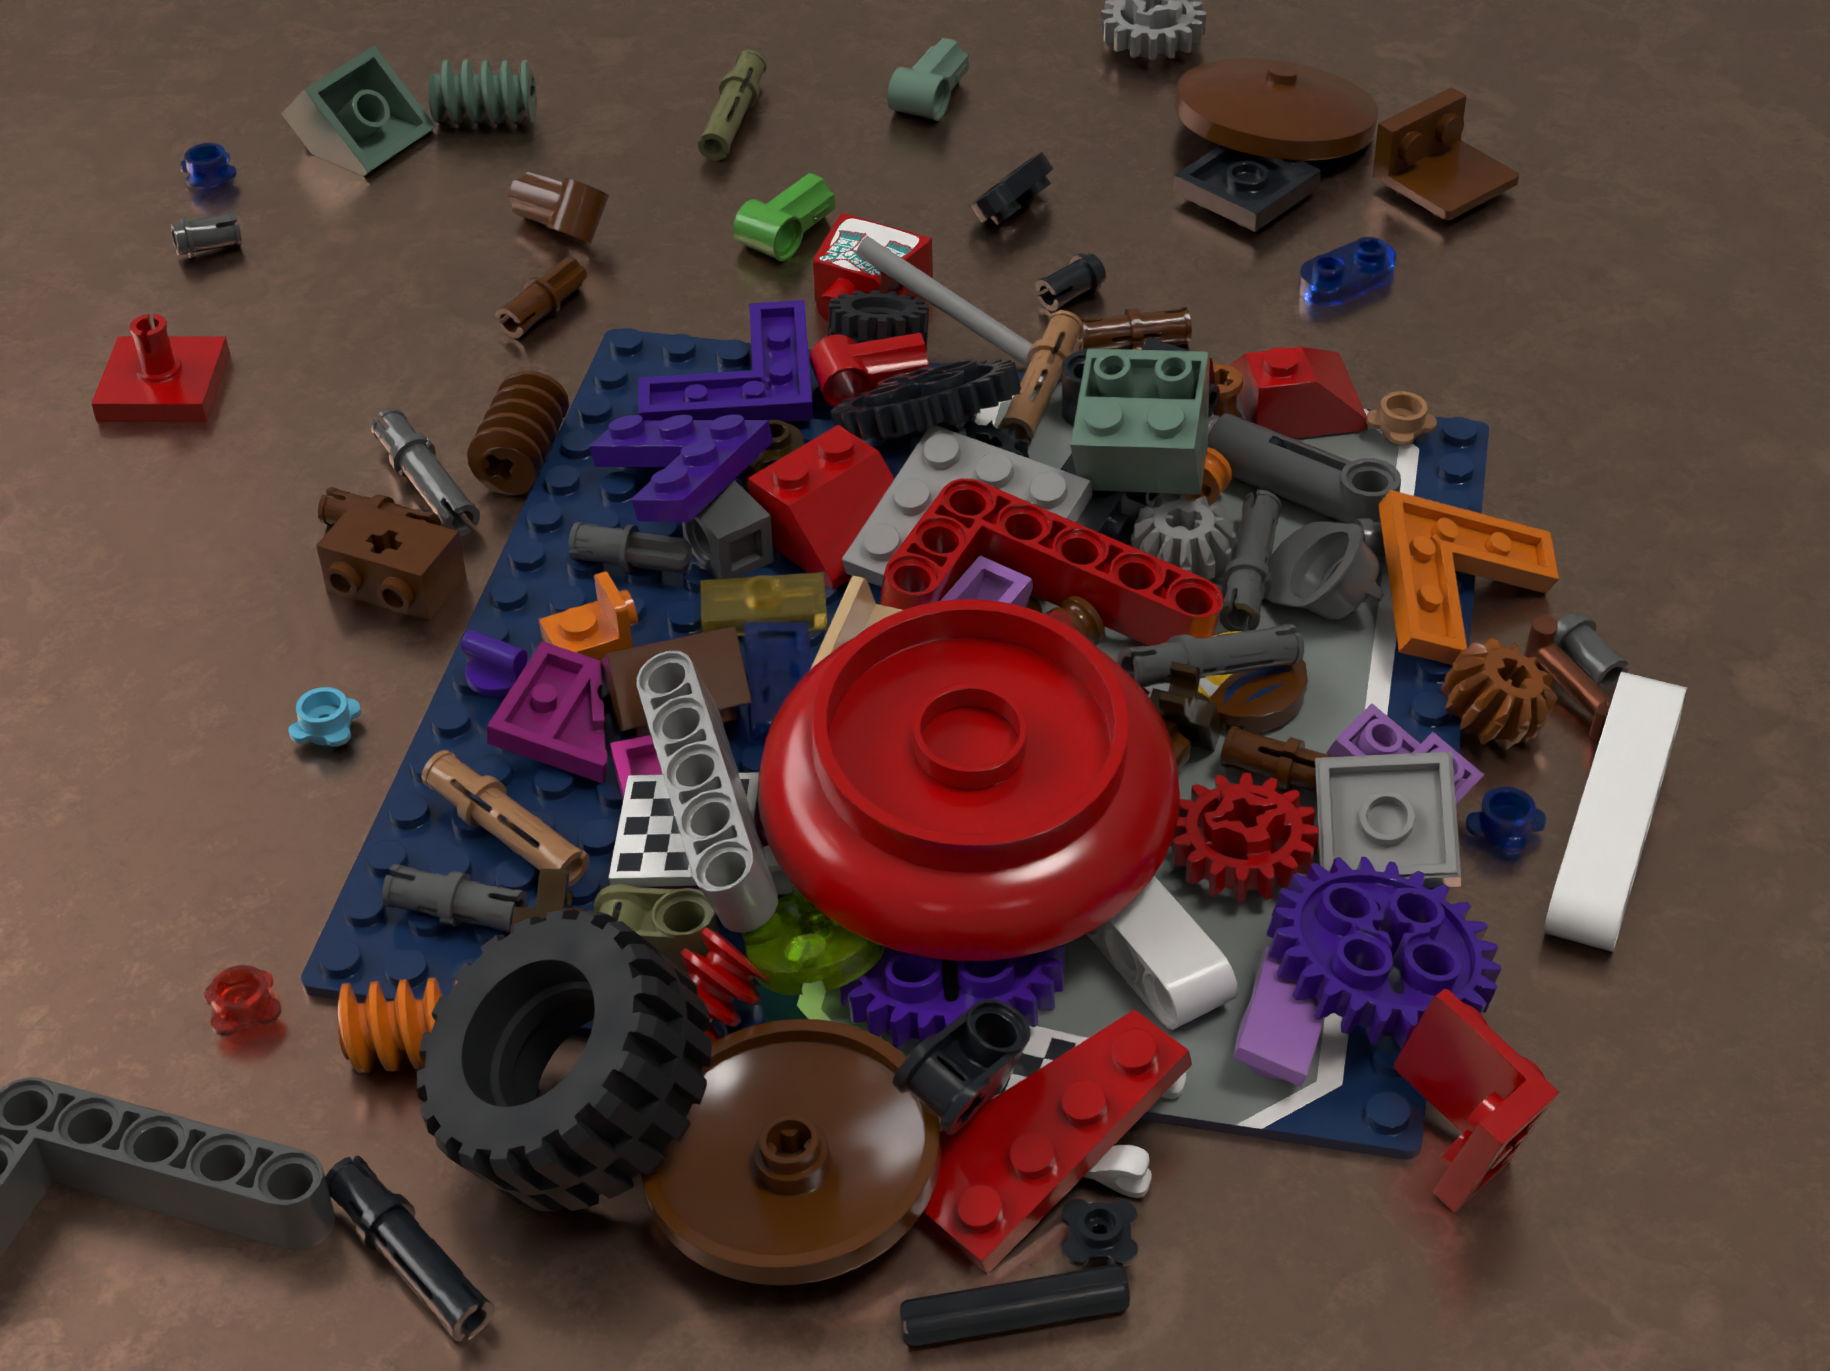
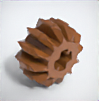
M1492 637L1484 644L1473 642L1468 649H1464L1453 662L1452 668L1445 676V682L1440 689L1448 698L1444 710L1461 719L1460 730L1471 729L1477 733L1482 745L1491 739L1505 750L1515 743L1525 745L1530 738L1537 736L1545 726V720L1553 711V705L1558 699L1557 695L1550 688L1554 677L1537 668L1538 657L1527 658L1521 654L1516 643L1505 648L1498 640Z

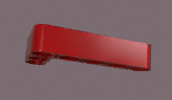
M960 478L950 481L943 487L888 561L884 570L879 605L905 610L914 606L941 601L979 556H983L1032 578V595L1057 606H1060L1061 602L1070 596L1081 597L1096 609L1104 627L1147 646L1167 643L1175 635L1188 634L1194 638H1206L1214 635L1223 604V596L1214 583L1201 576L984 482L971 478Z

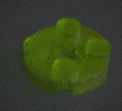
M795 886L793 887V893L778 899L775 913L767 923L756 930L742 933L748 959L771 983L757 977L755 979L766 989L785 995H803L800 983H813L820 980L823 981L826 991L842 987L870 970L881 958L885 946L859 936L827 917L811 904Z

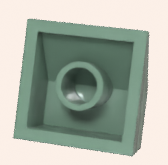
M375 45L304 89L281 113L312 155L362 176L367 175L437 127Z

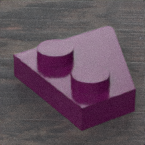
M542 641L488 723L487 744L603 784L607 777V750H605L604 737L605 717L604 703L602 701L601 661Z

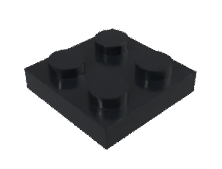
M1219 145L1174 175V193L1196 203L1202 208L1209 209L1236 222L1241 227L1256 232L1320 187L1321 170L1301 160L1257 156Z

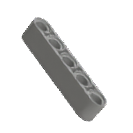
M681 651L659 653L640 668L637 675V689L693 878L725 928L732 932L741 933L756 930L767 923L775 913L778 905V894L717 704L687 654Z

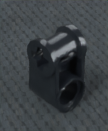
M998 1000L979 1001L938 1034H932L924 1039L899 1067L893 1078L892 1085L901 1094L908 1091L913 1093L941 1118L940 1128L948 1135H953L966 1125L983 1105L999 1094L1005 1086L1030 1040V1028L1027 1020L1017 1009L1005 1002Z

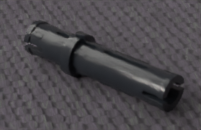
M355 1155L353 1160L350 1157H346L337 1162L325 1176L329 1194L357 1226V1238L369 1250L379 1251L381 1255H384L414 1293L438 1317V1320L448 1330L453 1339L462 1341L464 1336L468 1340L481 1332L493 1316V1304L477 1287L473 1286L461 1269L419 1225L420 1223L415 1219L414 1206L402 1194H393L388 1190L362 1157Z

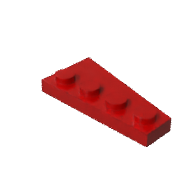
M1135 1009L988 1101L955 1134L948 1135L942 1130V1160L935 1190L920 1217L988 1275L1191 1067L1192 1061L1189 1050Z

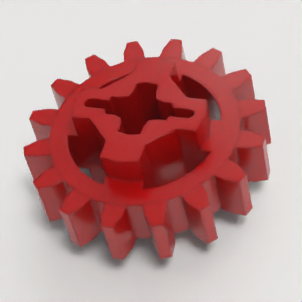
M1243 773L1239 784H1230L1221 774L1215 776V789L1212 790L1196 783L1191 789V801L1180 799L1178 821L1170 845L1173 847L1172 862L1174 866H1186V881L1189 884L1200 882L1203 879L1208 880V895L1216 897L1224 888L1234 889L1236 902H1244L1248 890H1257L1265 900H1270L1273 897V885L1278 883L1283 888L1288 889L1293 875L1298 873L1307 875L1311 864H1313V855H1317L1319 827L1314 826L1315 811L1313 807H1299L1300 792L1296 789L1282 795L1277 793L1278 780L1272 777L1262 786L1253 785L1250 773Z

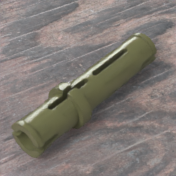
M747 49L740 52V57L737 56L732 72L725 75L720 84V98L713 109L704 133L698 141L699 151L710 160L719 161L726 157L746 110L751 108L758 98V84L763 72L765 73L767 62L764 56L755 50Z

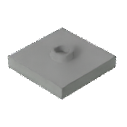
M1452 752L1315 758L1320 866L1330 871L1334 859L1340 857L1352 870H1356L1361 857H1367L1375 871L1384 872L1387 864L1392 861L1396 863L1400 877L1409 879L1415 872H1423V886L1426 888L1441 885L1448 887L1461 886Z

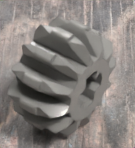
M1180 494L1178 499L1173 501L1157 497L1154 507L1140 509L1139 517L1134 526V533L1131 534V547L1212 582L1213 578L1223 577L1225 567L1231 561L1232 552L1235 551L1236 535L1233 532V523L1226 518L1225 507L1209 506L1206 496L1193 501L1186 500L1183 494Z

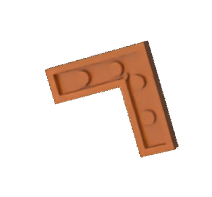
M1390 490L1378 504L1398 649L1401 653L1452 665L1464 649H1467L1455 570L1542 593H1547L1559 580L1551 532L1394 490Z

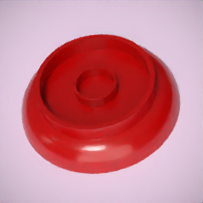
M955 599L914 606L881 619L863 630L853 639L839 646L817 663L795 685L783 701L767 735L758 774V805L766 840L777 863L790 882L811 904L844 928L874 943L904 953L954 961H990L1021 957L1063 945L1095 930L1121 912L1152 880L1171 845L1179 816V775L1172 741L1160 713L1136 680L1111 657L1060 621L1026 607L992 600Z

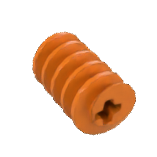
M435 977L428 978L422 999L414 998L407 979L399 980L394 1001H386L380 983L373 981L370 983L365 1003L357 1002L350 983L342 984L338 998L339 1043L345 1059H350L357 1073H370L374 1069L378 1057L384 1069L390 1072L400 1070L406 1055L414 1069L420 1070L425 1068V1062L420 1059L419 1050L423 1034L431 1033L436 1020L433 1019L431 1013L440 996H443L437 979Z

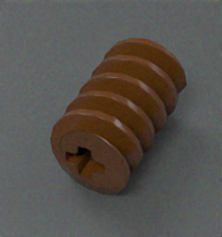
M522 370L510 374L501 382L497 394L494 396L490 408L486 411L483 421L479 425L467 451L468 466L475 478L485 487L496 493L509 496L524 494L532 487L543 460H545L569 409L568 395L558 381L549 375L537 371Z

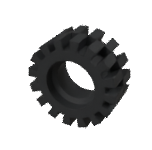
M870 290V294H865L862 291H852V296L843 293L838 295V298L830 300L828 336L845 335L852 338L855 343L921 333L927 352L929 306L925 304L924 300L915 299L913 295L899 296V292L889 291L888 294H881L880 290Z

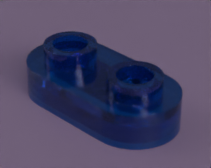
M1362 237L1357 241L1318 255L1301 266L1299 293L1302 298L1312 304L1335 306L1390 283L1394 278L1396 252L1390 245L1379 238Z

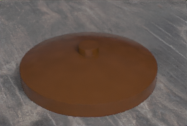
M1258 58L1219 60L1190 69L1179 80L1175 101V110L1179 119L1189 129L1207 140L1240 152L1287 160L1331 159L1357 152L1366 147L1374 138L1379 114L1374 99L1361 87L1343 77L1307 65Z
M788 1019L766 1022L738 1030L712 1042L711 1066L703 1067L701 1073L707 1079V1086L701 1104H693L686 1117L691 1123L690 1127L680 1142L673 1139L661 1153L666 1158L661 1165L651 1174L640 1173L648 1205L662 1232L675 1247L701 1266L729 1278L756 1284L793 1285L820 1281L856 1269L882 1254L907 1233L926 1208L935 1190L942 1160V1139L938 1115L910 1091L901 1094L892 1085L896 1072L907 1057L893 1045L870 1032L843 1023L818 1019Z

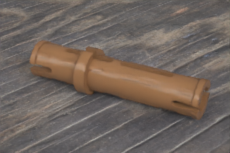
M1059 310L1051 315L1042 338L1031 346L1027 356L1028 367L1020 382V394L1014 395L1005 416L998 426L1000 430L1014 429L1015 439L1022 440L1028 444L1034 438L1035 430L1050 402L1059 379H1062V363L1067 356L1072 354L1075 343L1083 332L1084 327L1080 318L1066 310ZM1052 353L1053 358L1049 364L1047 363V360L1050 354ZM1041 373H1045L1042 381L1039 382ZM1034 390L1036 391V394L1033 398V401L1031 402L1029 399Z
M448 750L439 751L426 763L422 771V783L428 788L435 790L457 807L458 816L470 827H483L540 871L541 869H569L568 888L576 884L585 874L589 864V855L584 850L575 847L563 836L546 825L540 818L510 798L506 793V787L495 777L479 775ZM470 792L490 805L492 810L471 796ZM504 816L507 820L505 821L501 817ZM517 826L538 841L540 845L538 846L519 832Z

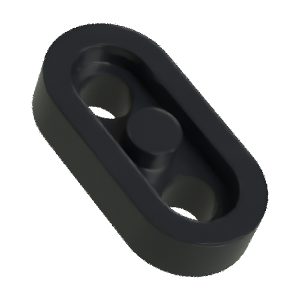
M1041 151L1005 176L969 206L981 223L991 218L994 224L997 225L1021 208L1016 200L1020 195L1027 201L1049 186L1051 182L1046 175L1054 168Z

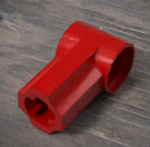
M921 333L855 343L852 338L845 335H830L814 345L809 357L823 398L832 407L842 403L844 399L856 397L857 393L874 390V387L878 386L877 383L884 379L929 366L926 346Z

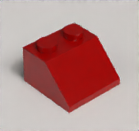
M837 425L748 478L749 495L771 515L773 548L834 590L852 578V575L846 574L842 558L895 478L878 450L840 425Z

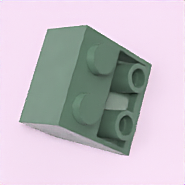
M1087 349L1070 446L1076 475L1091 480L1092 491L1201 494L1208 447L1209 352Z

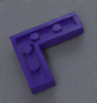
M805 300L749 303L752 371L638 377L639 416L643 418V421H663L677 415H690L693 420H715L726 415H741L744 417V420H781L786 423L813 420Z
M628 415L613 420L608 425L609 429L590 444L589 447L595 467H666L656 472L651 477L652 481L631 499L637 521L690 522L773 443V438L768 420H744V417L741 415H726L715 420H693L690 415H677L663 421H643V418L639 415Z

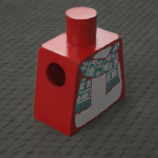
M842 213L837 218L813 260L814 300L817 303L816 306L820 316L828 322L830 300L838 298V295L843 293L852 296V291H862L865 294H870V290H880L881 294L895 291L899 292V296L910 294L916 298L917 294L857 256L856 250L861 241L866 236H869L933 278L932 238Z

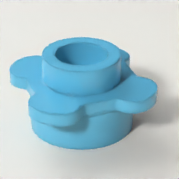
M332 687L315 688L304 693L296 703L298 721L289 726L290 738L296 743H305L311 740L315 744L332 747L347 743L351 738L350 725L353 719L361 715L359 702L352 698H346L343 692Z

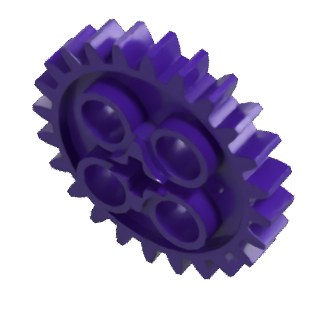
M1338 857L1334 859L1330 871L1314 863L1311 864L1307 877L1299 874L1293 875L1288 890L1282 889L1279 894L1266 933L1267 936L1273 938L1268 950V956L1282 960L1276 974L1278 979L1298 980L1292 995L1295 1000L1315 998L1319 1004L1314 1016L1322 1019L1333 1013L1342 1017L1341 1032L1346 1035L1357 1025L1366 1027L1371 1044L1377 1045L1383 1032L1392 1034L1395 1042L1401 1049L1405 1046L1433 997L1443 989L1450 990L1459 1000L1475 1008L1481 1015L1483 1012L1486 1013L1498 987L1495 982L1501 971V965L1493 962L1498 950L1497 944L1482 940L1488 928L1485 922L1465 920L1471 908L1468 902L1449 904L1445 900L1449 890L1448 886L1441 885L1429 890L1423 886V872L1417 871L1409 879L1400 877L1398 867L1392 861L1387 864L1384 872L1375 871L1367 857H1361L1356 870H1352L1345 861Z
M849 931L850 937L838 939L839 956L834 957L841 1006H849L851 1021L853 1023L867 1021L868 1032L876 1036L891 1030L892 1044L895 1048L903 1046L911 1038L919 1039V1043H921L930 1035L938 1034L969 1010L973 1004L982 1000L1005 1002L1017 1009L1027 1020L1029 1026L1036 1027L1038 1025V1009L1053 1010L1055 1008L1054 993L1064 990L1063 973L1066 972L1064 944L1046 951L1016 958L990 961H956L959 997L956 1001L949 1002L946 1001L944 959L904 953L874 943Z

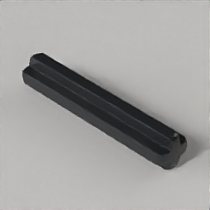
M1114 1264L907 1299L901 1303V1327L908 1345L918 1346L1123 1311L1129 1307L1130 1288L1123 1267Z

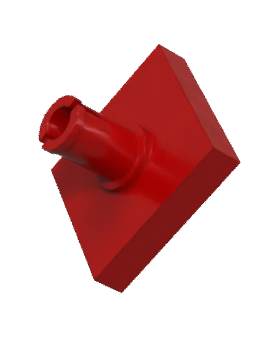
M149 314L135 318L129 327L132 336L117 337L91 402L95 420L108 422H207L230 356L226 336H168L167 322L163 316L154 314L155 329L153 330Z

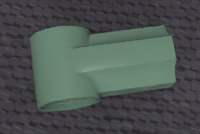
M942 38L935 46H931L912 69L898 67L893 73L888 87L887 102L890 110L936 121L942 119L949 104L951 90L969 70V55L963 52L957 41Z

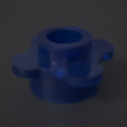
M202 143L191 147L186 151L185 159L180 163L181 171L188 174L186 177L187 185L194 188H214L220 186L225 181L233 179L237 175L236 168L228 163L230 161L229 153L225 151L223 146L216 143Z
M1497 787L1484 795L1479 812H1473L1467 816L1466 829L1474 836H1485L1491 844L1500 847L1502 851L1516 854L1526 849L1527 839L1533 832H1540L1545 829L1547 819L1544 812L1536 808L1533 798L1526 792L1514 787Z

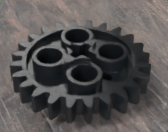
M968 359L941 367L924 366L913 372L884 379L877 383L878 386L874 387V390L857 393L856 397L844 399L842 403L834 405V409L830 411L834 426L840 425L859 439L862 438L863 441L872 438L876 441H882L913 432L925 434L928 428L935 426L944 428L969 421L975 417V414L981 413L980 409L996 407L999 405L998 402L1013 399V395L1020 394L1021 385L1015 362L1011 360L1002 361V359H997L987 362V360L977 362V359Z

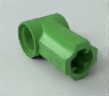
M808 173L767 204L751 199L741 206L733 223L734 239L739 244L778 261H786L799 248L803 232L835 210V195L825 184L824 178Z

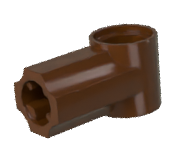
M526 172L522 178L513 180L508 193L513 214L546 225V228L588 245L592 243L609 197L607 193L573 179L564 178V181L560 182L531 172Z

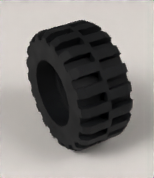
M576 909L547 912L546 921L536 916L514 924V933L507 937L504 935L494 936L480 947L483 954L472 965L467 962L463 964L453 976V979L457 981L456 985L447 998L440 996L431 1013L436 1021L431 1033L423 1034L419 1050L420 1059L425 1062V1068L417 1070L418 1098L425 1102L420 1105L422 1118L428 1133L435 1137L437 1147L450 1160L517 1203H526L535 1210L556 1212L565 1207L570 1211H575L599 1204V1195L603 1194L609 1199L617 1197L634 1187L632 1179L639 1173L651 1174L666 1160L661 1153L673 1139L680 1142L690 1127L691 1123L686 1117L693 1104H701L707 1086V1079L701 1075L702 1068L711 1066L712 1038L705 1033L710 1030V1018L705 1001L698 997L697 985L689 975L623 921H616L609 914L595 910L578 912ZM594 1020L587 1045L575 1066L559 1084L536 1099L540 1079L552 1055L573 1032Z

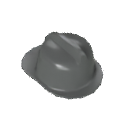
M1322 521L1310 523L1294 531L1271 555L1268 573L1272 572L1273 579L1270 592L1265 599L1276 605L1305 608L1329 620H1339L1346 617L1361 603L1380 602L1384 596L1381 588L1376 584L1380 565L1376 554L1363 540L1364 533L1362 527L1354 523L1344 524Z

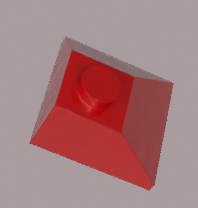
M1277 347L1268 351L1245 353L1230 364L1242 374L1243 388L1237 394L1246 420L1294 439L1368 430L1366 413L1339 352L1307 347Z

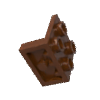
M1452 87L1378 123L1373 167L1374 178L1444 220H1451L1518 185L1519 180L1518 172L1461 140L1467 96Z

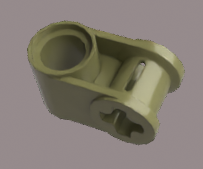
M615 884L601 889L595 899V911L609 914L616 921H623L687 974L689 972L680 952L686 948L706 956L709 951L700 931L706 927L719 933L716 913L701 890L692 888L676 890L639 888L625 884ZM618 904L622 905L620 911L615 909Z

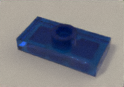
M745 622L744 624L745 673L752 701L748 703L750 741H766L773 719L783 701L812 667L808 622Z

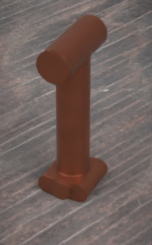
M1548 615L1536 616L1532 621L1524 656L1527 658L1538 657L1537 668L1543 672L1547 671L1593 717L1589 735L1592 739L1600 741L1613 697H1609L1554 642L1558 628L1557 621Z

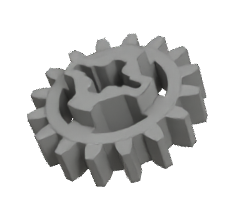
M1106 0L1105 9L1101 10V33H1104L1103 41L1105 43H1114V50L1116 52L1129 49L1130 57L1133 58L1139 56L1155 60L1157 54L1164 53L1169 58H1175L1176 51L1180 50L1189 53L1191 52L1192 44L1200 45L1202 43V35L1205 34L1206 11H1203V3L1201 1Z

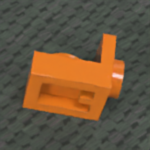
M607 571L594 575L597 601L539 619L541 637L544 642L597 660L606 653L633 648L630 627L638 624V616L633 599L628 590L618 591Z

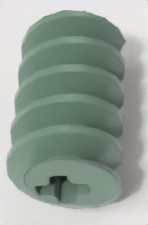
M444 59L440 74H434V72L430 74L428 98L430 113L435 123L441 124L449 115L452 122L460 124L464 122L468 114L474 124H480L488 114L491 122L500 124L507 113L513 124H520L527 113L530 122L534 124L537 110L536 83L528 60H522L518 74H513L508 60L502 61L499 74H493L489 60H483L479 74H474L469 60L464 59L459 74H454L449 59Z

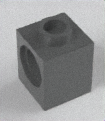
M735 480L690 522H682L683 536L692 545V554L722 585L774 562L771 515Z

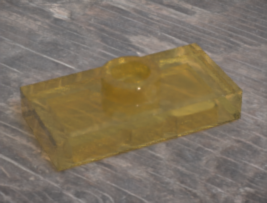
M824 572L700 580L702 632L735 626L737 636L828 630Z

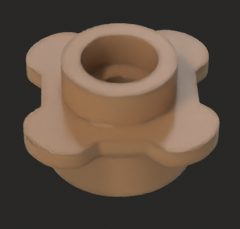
M1394 391L1382 398L1380 410L1368 412L1366 423L1373 429H1380L1384 437L1393 444L1407 446L1412 444L1418 435L1433 432L1436 429L1437 420L1433 415L1427 414V403L1421 396L1408 391Z

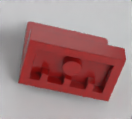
M1448 989L1441 990L1433 997L1394 1062L1395 1070L1462 1132L1441 1157V1160L1449 1168L1433 1191L1454 1213L1463 1207L1512 1161L1560 1093L1545 1079L1542 1071L1535 1063L1520 1056L1487 1025L1483 1016L1475 1008L1464 1004Z

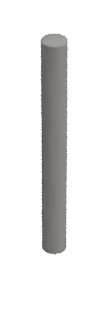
M866 236L861 241L856 250L857 256L1028 367L1027 356L1033 345L1032 343L869 236Z

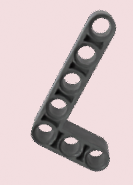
M27 1077L18 1079L0 1089V1259L52 1182L285 1249L302 1250L311 1248L322 1242L333 1230L336 1221L335 1211L322 1164L315 1155L305 1150L42 1078Z

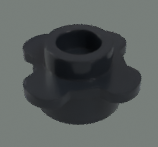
M1074 1199L1064 1205L1061 1217L1062 1221L1068 1226V1239L1062 1244V1255L1067 1262L1084 1270L1114 1264L1124 1267L1135 1261L1138 1256V1245L1131 1239V1226L1137 1221V1211L1131 1203L1118 1199L1110 1204L1103 1202L1089 1204L1083 1199ZM1095 1229L1105 1230L1107 1233L1096 1234L1093 1233V1231Z

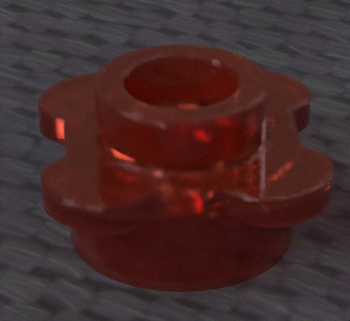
M248 965L233 966L220 972L204 991L205 1002L213 1007L215 1016L211 1019L213 1031L221 1036H231L238 1030H248L259 1024L269 1025L275 1022L280 1017L282 1009L280 1002L271 997L270 990L274 985L272 975L265 970H259Z

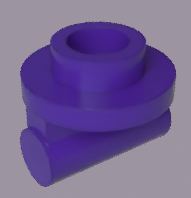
M473 629L468 630L462 638L460 648L462 653L467 656L465 675L469 687L476 693L484 696H506L528 663L527 651Z

